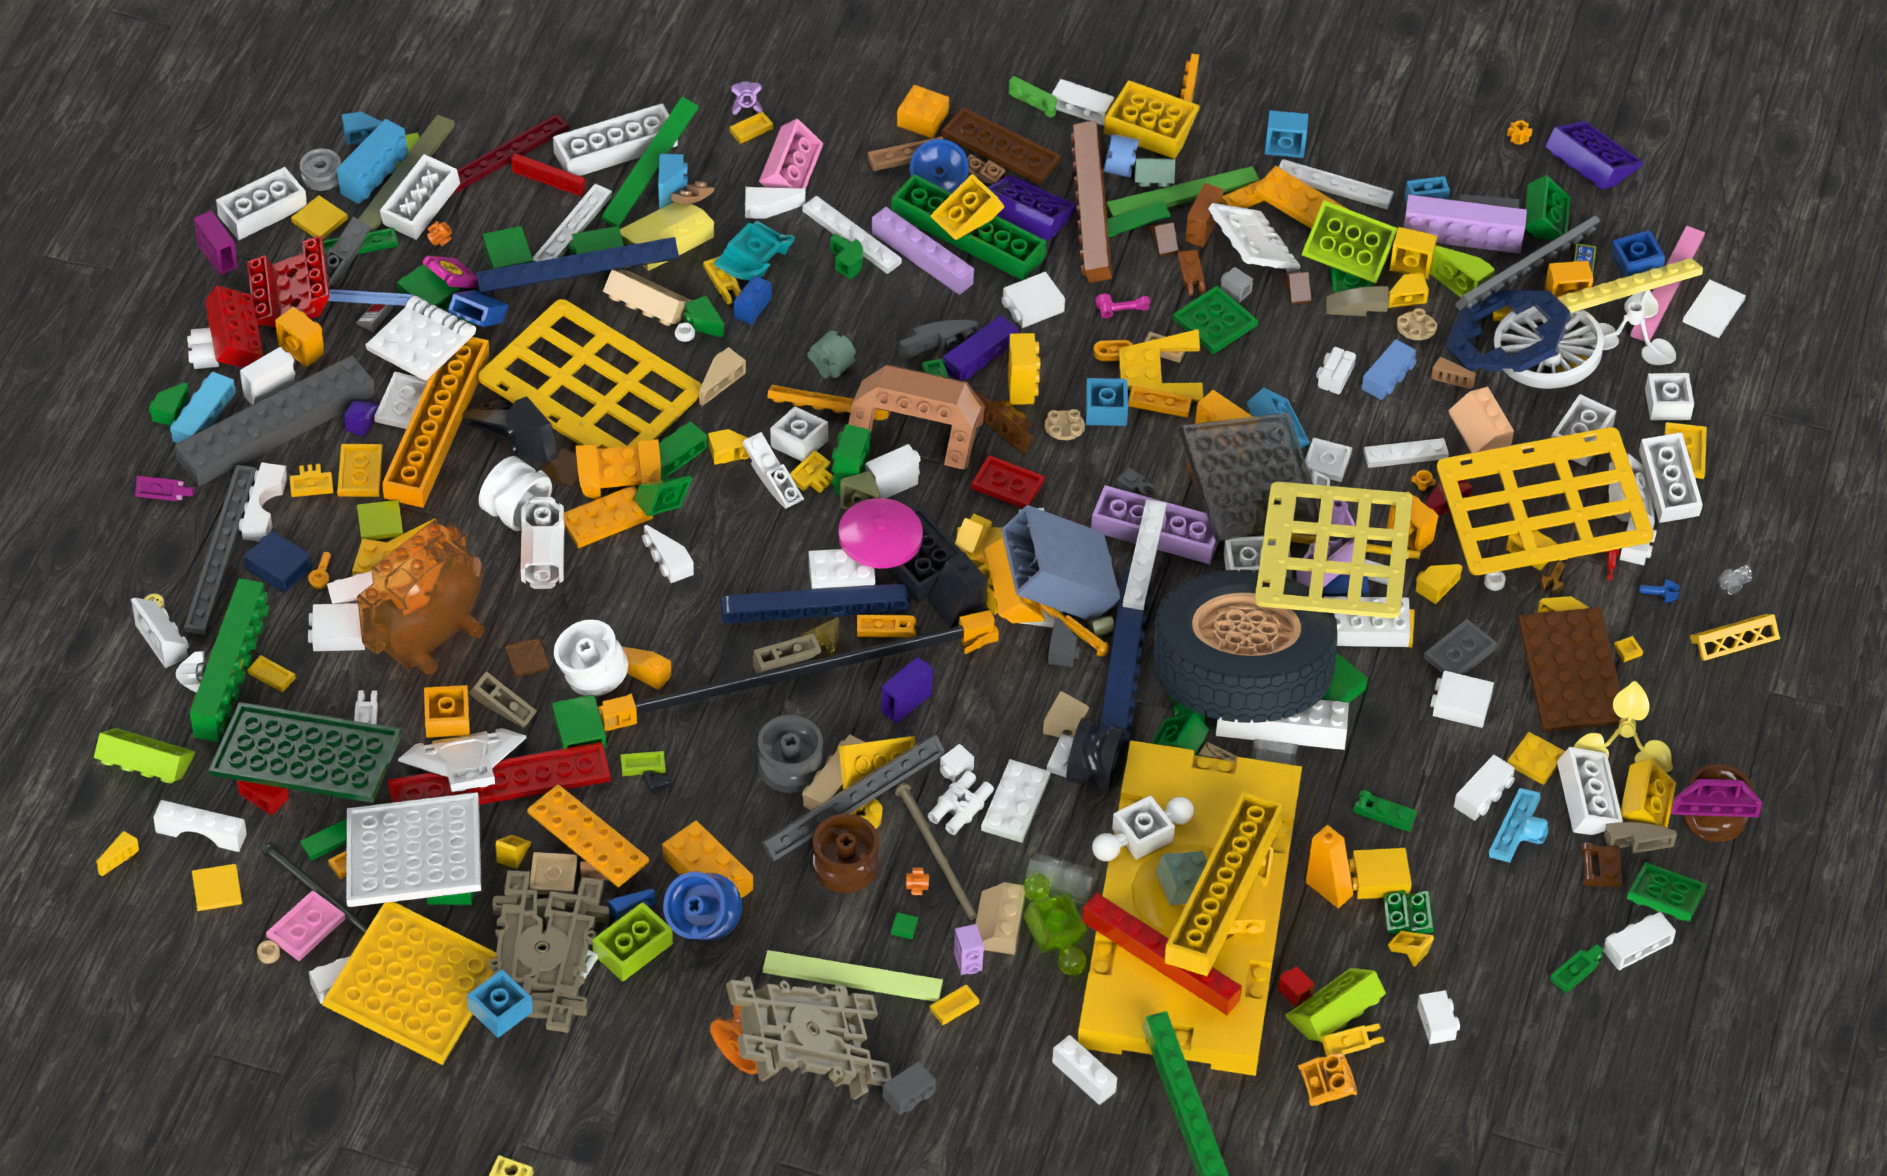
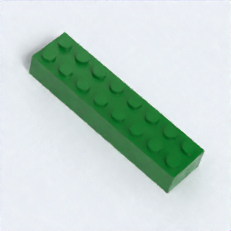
M915 174L892 197V211L908 223L1022 281L1027 279L1046 257L1047 241L998 216L955 240L930 217L952 193Z
M238 579L190 710L194 738L219 742L221 735L226 733V721L228 717L232 716L234 700L237 701L239 696V685L244 683L245 669L250 666L251 652L257 646V635L262 633L263 619L269 613V605H266L267 592L264 590L263 582Z

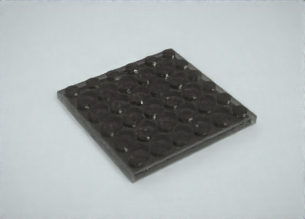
M1289 413L1182 425L1179 428L1216 542L1239 537L1264 535L1270 489L1273 483L1288 482L1313 485ZM1296 497L1293 521L1318 523L1320 513L1319 500L1317 498ZM1274 500V505H1281V501Z

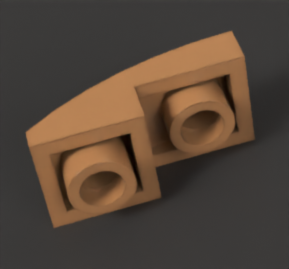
M971 154L967 158L969 164L968 176L973 174L981 182L994 184L1005 172V169L990 160L984 163Z
M695 181V184H686V190L681 189L679 193H672L671 201L684 205L692 204L709 196L714 192V187L707 186V183L703 181Z

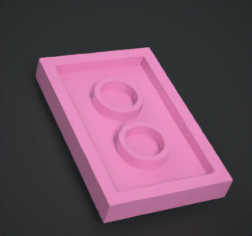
M312 890L270 928L266 935L268 939L276 942L279 947L300 961L346 919L345 913Z

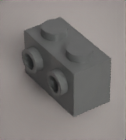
M918 1061L883 1084V1098L901 1115L905 1111H911L917 1103L923 1099H929L934 1094L936 1079Z

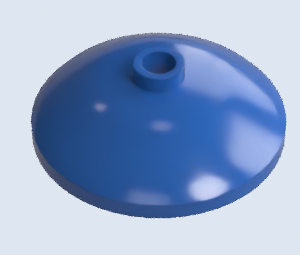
M935 139L922 144L915 151L910 162L911 176L915 174L951 193L967 179L969 173V164L964 151L957 144L944 139ZM938 169L944 170L942 174L936 173Z

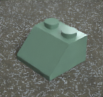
M1136 157L1134 163V182H1139V186H1150V183H1158V187H1170V183H1175V159Z

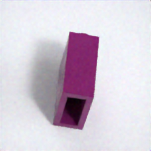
M209 211L194 218L197 245L217 273L223 275L238 268L234 240L215 214Z

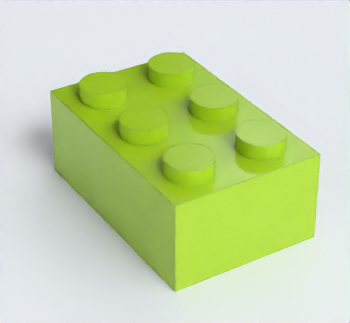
M642 902L592 940L593 952L597 953L598 960L623 982L673 944L672 928Z

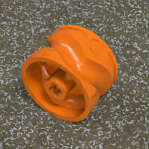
M733 1005L734 1016L732 1018L723 1019L717 1017L711 1023L712 1037L720 1051L731 1063L746 1073L757 1074L756 1061L744 1059L740 1056L738 1037L743 1034L741 1006Z

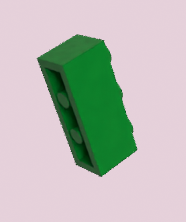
M691 421L679 427L676 432L669 437H665L659 443L661 480L707 449V435Z

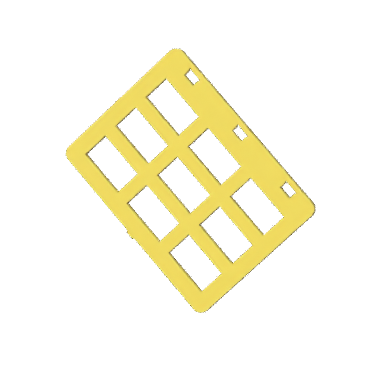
M1288 482L1273 483L1270 489L1255 603L1261 607L1385 618L1398 617L1401 613L1406 559L1409 557L1407 546L1412 495L1405 492ZM1296 497L1321 499L1318 523L1293 521ZM1274 500L1281 501V505H1274ZM1334 500L1359 502L1356 526L1331 524ZM1371 503L1396 505L1394 529L1369 527ZM1292 533L1317 535L1314 559L1289 557ZM1329 536L1354 538L1352 563L1326 561ZM1367 539L1392 541L1390 566L1365 564ZM1273 541L1276 542L1275 546L1268 545V542ZM1287 569L1312 572L1309 597L1284 595ZM1325 573L1350 575L1347 600L1322 598ZM1363 576L1388 578L1386 603L1360 601ZM1263 582L1270 583V587H1262Z

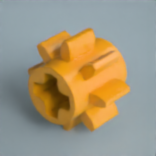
M1522 120L1511 123L1507 136H1511V142L1515 144L1529 142V137L1532 135V129L1528 128L1529 123Z

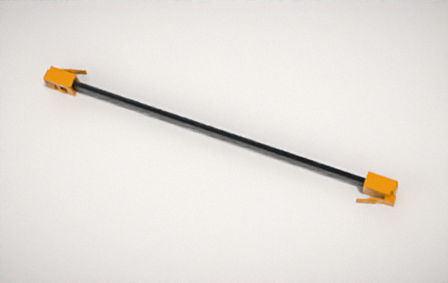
M991 610L959 617L958 627L634 702L631 693L624 697L603 701V705L598 706L604 731L637 724L638 714L961 639L964 646L970 645L964 649V654H967L977 648H981L983 645L997 642L999 632L997 627L994 626L993 614Z

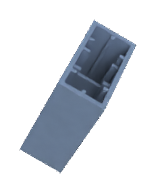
M1029 505L1024 507L1001 529L1017 595L1086 620L1100 617L1118 603L1120 589L1116 583L1112 567V557L1109 554L1103 532Z

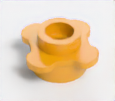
M1421 470L1417 472L1416 476L1411 478L1412 483H1415L1420 491H1425L1426 488L1436 484V480L1432 479V474L1427 470Z

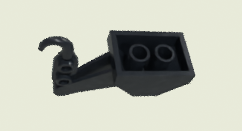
M501 396L495 401L481 404L478 409H468L462 414L465 425L510 441V451L521 460L548 462L559 457L551 422L527 396L516 400L514 404Z

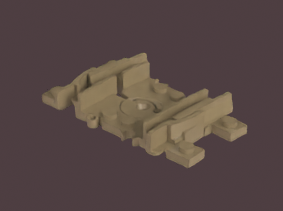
M507 870L505 896H494L492 903L493 914L501 916L497 919V926H503L504 929L495 930L496 937L498 938L497 958L490 960V970L495 975L503 969L532 997L533 1012L527 1017L547 1018L546 1030L569 1033L573 1014L586 1016L588 1012L587 999L579 996V987L585 983L584 976H578L577 974L580 972L587 973L585 962L589 950L588 944H593L592 940L596 937V922L609 923L610 919L609 908L599 905L604 880L582 877L578 895L550 891L549 898L537 899V891L528 890L530 872ZM542 918H545V929H546V931H543V921H542ZM541 946L546 947V949L542 951L538 948Z

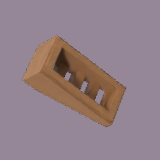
M1440 357L1433 366L1431 378L1436 381L1472 389L1476 373Z

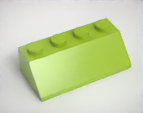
M113 728L99 733L94 758L101 760V763L105 765H120L122 770L140 771L142 776H157L161 778L162 782L173 783L182 779L195 755V751Z
M1350 968L1285 1016L1308 1040L1322 1042L1321 1037L1330 1035L1336 1030L1347 1026V1022L1352 1018L1361 1016L1364 1013L1363 1010L1377 1004L1386 992L1375 971Z

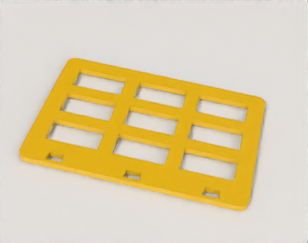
M564 299L557 300L478 374L480 383L513 404L516 400L527 396L551 422L553 429L579 445L596 444L597 449L601 447L637 446L638 441L656 440L699 399V390L702 386L697 380ZM564 316L594 334L595 337L584 347H581L550 327ZM542 337L573 357L562 368H559L528 348L538 338ZM608 343L639 362V364L626 375L595 354ZM517 358H520L549 376L550 379L537 390L505 369ZM586 364L617 385L604 396L572 375ZM652 370L684 391L673 402H670L639 382ZM502 384L509 389L507 391H504L498 386ZM563 385L595 406L582 418L551 399L550 396ZM628 392H631L662 411V413L649 424L617 403ZM608 413L640 434L631 443L625 445L596 427L595 424ZM552 415L558 419V422L555 423L549 417Z
M1608 427L1443 458L1437 462L1438 475L1467 567L1473 575H1483L1556 560H1567L1572 557L1646 544L1653 540L1654 533L1620 433L1616 428ZM1596 437L1595 441L1585 442L1584 438ZM1534 448V452L1523 454L1522 450ZM1610 453L1615 470L1573 477L1568 460ZM1472 459V464L1461 466V461ZM1551 463L1555 464L1560 480L1518 488L1513 470ZM1500 474L1504 491L1462 498L1457 481ZM1620 483L1625 500L1583 507L1578 490ZM1559 493L1565 494L1570 510L1527 517L1522 500ZM1509 503L1514 521L1472 528L1467 511ZM1630 512L1635 530L1593 538L1588 520ZM1570 523L1575 524L1580 540L1537 548L1533 530ZM1519 533L1524 551L1481 558L1476 541Z

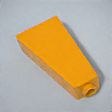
M1326 825L1312 838L1306 883L1339 909L1353 896V888L1344 837Z

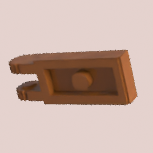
M1179 251L1177 259L1188 296L1193 295V286L1198 285L1200 295L1204 294V276L1198 251Z

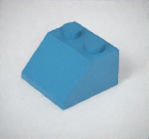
M660 154L659 209L673 203L674 201H671V194L679 193L688 184V176H684V174H687V163L684 162L683 154Z

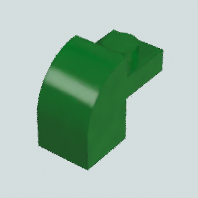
M834 234L830 241V251L837 255L835 270L851 280L862 269L863 246L857 239L850 243L847 239Z

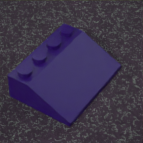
M1586 121L1555 127L1545 146L1551 151L1552 155L1563 159L1566 165L1580 171V175L1591 179L1601 189L1614 187L1644 163Z
M1011 175L987 187L1005 206L996 216L1045 241L1056 236L1077 209L1076 204Z

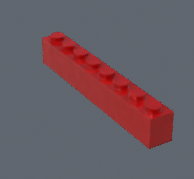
M1096 893L1083 907V923L1220 1012L1228 1015L1239 1003L1242 990L1240 984L1213 967L1208 976L1166 964V944L1169 939L1099 893Z

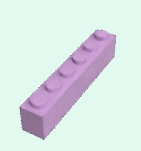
M885 207L872 217V234L957 294H962L973 285V267L896 213Z

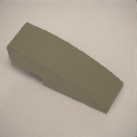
M1388 286L1349 289L1326 297V314L1366 316L1367 311L1387 312Z
M1637 822L1606 824L1604 832L1607 846L1630 847L1632 854L1674 847L1677 836L1675 830Z

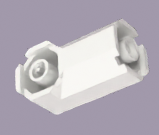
M534 497L527 506L524 504L521 507V581L525 584L528 581L534 589H552L557 581L559 583L564 581V506L560 503L559 505L555 503V499L552 497Z

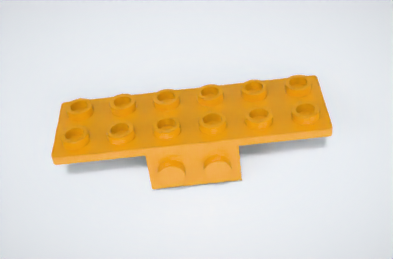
M556 785L527 809L529 815L617 887H620L649 863V858L560 785Z

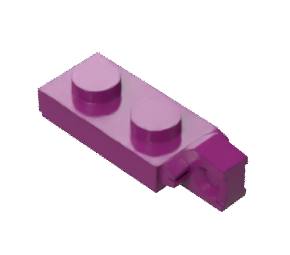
M138 475L136 479V497L177 501L183 500V496H194L195 487L184 486V481H179L178 479Z

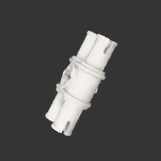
M966 771L957 782L950 784L949 789L943 796L938 798V804L929 812L928 819L932 823L938 824L947 812L953 814L954 817L946 824V830L950 834L955 835L965 823L971 822L972 817L979 810L983 809L984 801L993 793L994 788L990 783L984 782L975 793H971L968 789L976 781V776L972 772Z

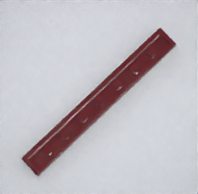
M556 114L457 169L460 184L452 195L509 164L514 154L523 156L550 141L554 136L569 130V125Z

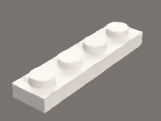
M1444 438L1364 447V456L1368 468L1434 461L1448 458L1449 455Z

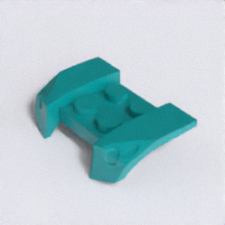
M756 221L754 224L749 222L728 243L724 253L714 262V265L735 278L751 280L754 275L761 278L770 266L767 262L777 252L785 255L795 237L793 235L780 234L759 221Z

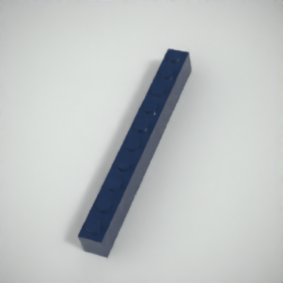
M672 237L477 272L480 293L485 294L604 273L612 269L621 270L679 259L676 238Z
M1127 569L1123 570L1100 727L1101 732L1108 731L1112 725L1125 728L1122 752H1124V745H1129L1130 732L1127 731V727L1132 726L1133 715L1129 714V710H1134L1135 698L1132 697V693H1136L1138 681L1134 680V676L1139 677L1140 664L1136 662L1137 659L1141 660L1142 647H1139V643L1144 642L1145 631L1141 630V627H1146L1147 614L1143 613L1149 607V597H1146L1144 610L1123 607L1130 570ZM1150 581L1149 588L1147 592L1149 594L1151 592L1152 581Z

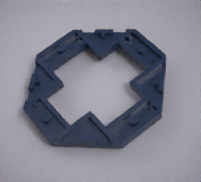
M1499 290L1496 293L1492 291V294L1485 300L1479 299L1477 300L1478 303L1472 308L1468 309L1466 307L1459 312L1446 343L1447 351L1464 368L1470 371H1475L1477 368H1486V371L1502 372L1503 369H1513V372H1523L1557 354L1558 344L1563 339L1566 331L1565 326L1570 321L1571 314L1570 310L1550 291ZM1505 306H1508L1516 315L1534 306L1549 320L1535 328L1536 335L1542 339L1541 341L1520 350L1512 356H1509L1501 347L1482 355L1468 341L1482 333L1481 327L1476 321Z

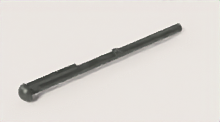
M268 842L263 846L262 853L264 857L268 858L271 856L309 889L315 891L345 913V918L362 933H366L369 926L276 849L277 844Z

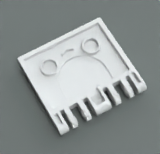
M1212 203L1208 208L1213 215V219L1221 226L1222 232L1228 236L1232 246L1238 250L1242 260L1247 264L1283 268L1287 272H1294L1300 269L1297 260L1292 254L1287 253L1289 252L1288 248L1284 245L1279 235L1275 233V230L1269 227V222L1261 211Z
M413 296L408 300L406 307L366 344V348L373 354L426 381L475 334L476 327L466 323L464 320L458 321L456 316L441 308H437L435 305L429 306L427 301Z

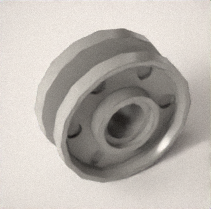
M323 148L314 149L306 153L300 161L302 182L306 187L318 191L329 190L339 184L337 168L341 165L340 157L336 152Z

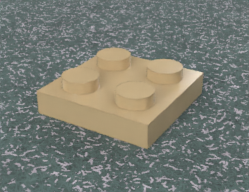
M534 852L529 890H535L537 894L549 895L550 891L574 895L578 855Z

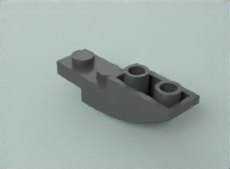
M355 217L351 219L333 249L330 248L325 256L329 289L362 248V242L371 230L370 226Z
M946 320L914 328L913 336L899 342V355L904 360L926 350H931L936 346H939L942 351L953 348L977 333L978 323L973 320Z

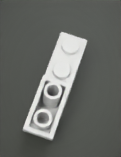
M761 432L743 441L742 444L752 459L751 465L770 493L785 509L804 500L784 464L780 465Z

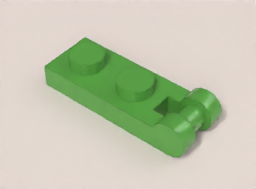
M1015 76L1009 80L1010 95L1044 111L1048 117L1056 115L1055 106L1057 105V98Z

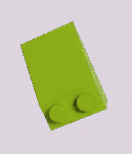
M1436 246L1434 247L1430 275L1462 298L1463 295L1493 278L1494 268L1479 257Z

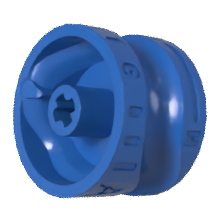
M689 872L677 877L670 884L664 897L663 911L668 925L678 935L689 939L717 940L728 935L738 924L742 912V900L737 887L728 878L714 873Z

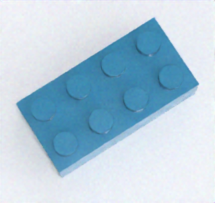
M385 119L337 168L341 195L360 204L370 196L377 186L381 185L383 180L395 170L396 164L399 161H403L408 154L404 128Z

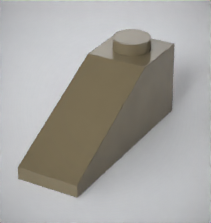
M814 633L754 650L753 666L756 673H762L800 664L821 653V648Z
M487 671L468 692L485 707L522 728H525L537 712Z

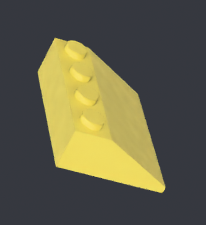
M673 202L620 229V233L625 246L675 237L678 254L681 255L714 238V221L703 209L697 206ZM665 262L643 266L647 271H650Z

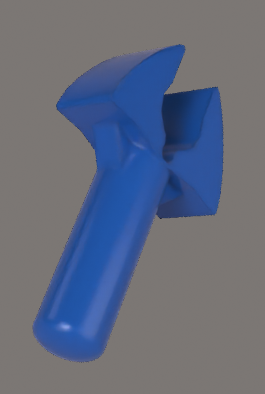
M1665 579L1663 586L1640 585L1639 592L1662 595L1665 598L1664 602L1667 603L1679 598L1680 592L1678 591L1680 586Z

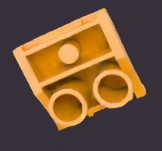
M1343 1053L1318 1057L1298 1065L1311 1106L1320 1105L1351 1094H1357L1351 1069Z

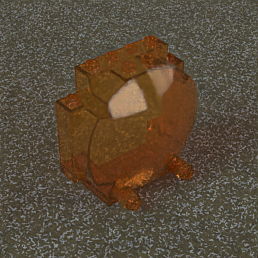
M434 519L371 567L373 584L357 595L362 643L376 655L385 650L408 670L416 666L425 674H433L437 670L438 664L429 655L431 652L444 644L461 629L471 637L476 638L482 636L485 630L483 624L470 614L478 598L483 581L482 563L477 556L468 550L467 535L452 523L445 528Z

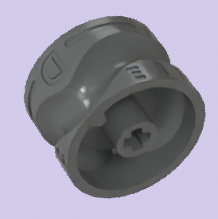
M796 715L776 717L763 726L758 736V772L761 779L769 787L780 792L796 793L803 791L807 785H811L816 773L819 770L822 771L823 737L821 731L812 721Z

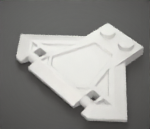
M501 728L496 729L495 733L490 734L485 731L435 740L429 745L419 743L410 748L398 760L399 762L448 777L452 792L486 787L495 784L492 768L526 739V735Z

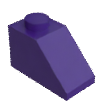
M364 399L353 401L344 415L346 431L365 437L375 421V414L379 404Z

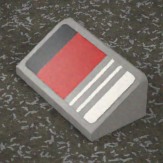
M372 304L356 324L374 332L396 305Z

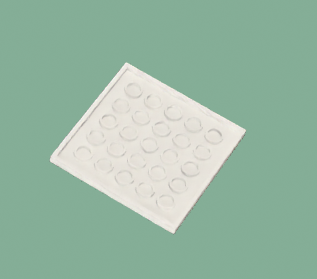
M478 792L347 808L348 907L481 891Z

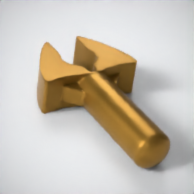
M1563 562L1557 563L1551 577L1542 575L1541 589L1543 593L1546 587L1553 584L1551 596L1563 589L1564 583L1558 581L1565 567Z

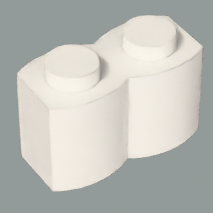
M210 328L191 329V336H187L188 348H192V351H188L189 363L194 364V369L219 367V362L215 359Z

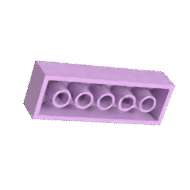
M1408 195L1404 228L1437 235L1436 243L1520 254L1527 210Z
M1105 485L1092 515L1091 528L1103 532L1106 536L1136 544L1146 499L1159 502L1164 501ZM1167 503L1157 550L1211 564L1222 535L1224 518Z

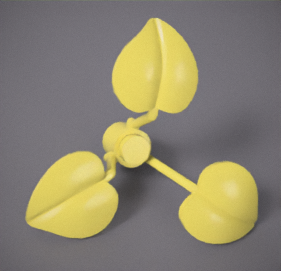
M1636 681L1631 682L1614 698L1613 709L1621 719L1619 721V729L1615 730L1611 738L1604 743V738L1601 734L1589 733L1581 737L1573 746V748L1607 753L1609 758V751L1606 747L1612 743L1618 734L1625 738L1633 736L1638 748L1641 750L1635 756L1636 763L1651 758L1666 773L1673 769L1671 751L1664 742L1651 740L1643 747L1638 738L1635 720H1643L1647 716L1649 701L1645 691Z

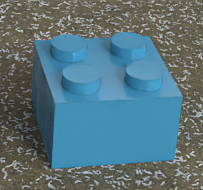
M1269 111L1265 154L1304 158L1308 114Z
M1087 378L1086 425L1127 426L1128 379Z
M503 969L467 995L469 1011L498 1038L533 1012L532 997Z

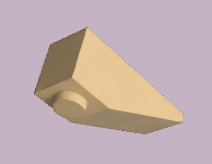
M729 347L723 352H719L711 363L699 390V404L701 406L705 405L746 374V360Z

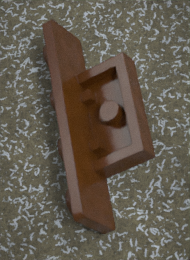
M975 391L985 405L983 421L1019 451L1026 453L1034 438L1027 431L1032 422L1026 418L1025 414L1013 408L1009 401L999 400L991 402L979 391Z

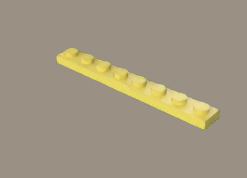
M1692 258L1685 259L1684 261L1668 264L1660 268H1654L1629 277L1619 278L1615 281L1557 297V299L1572 313L1702 275L1703 267Z

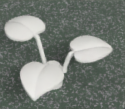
M1650 290L1633 294L1626 301L1624 309L1627 315H1624V319L1617 331L1610 324L1599 323L1604 336L1603 350L1612 349L1619 344L1617 335L1621 333L1627 321L1632 325L1641 323L1645 343L1648 345L1642 349L1643 359L1652 365L1669 364L1676 360V353L1672 345L1660 338L1653 340L1652 343L1648 339L1644 318L1654 316L1658 312L1659 307ZM1592 332L1582 335V338L1595 336Z

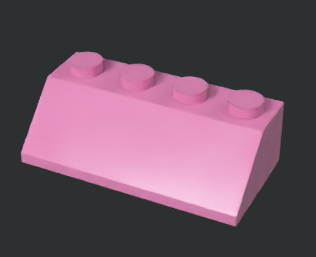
M798 119L781 126L759 182L765 188L806 189L824 143Z

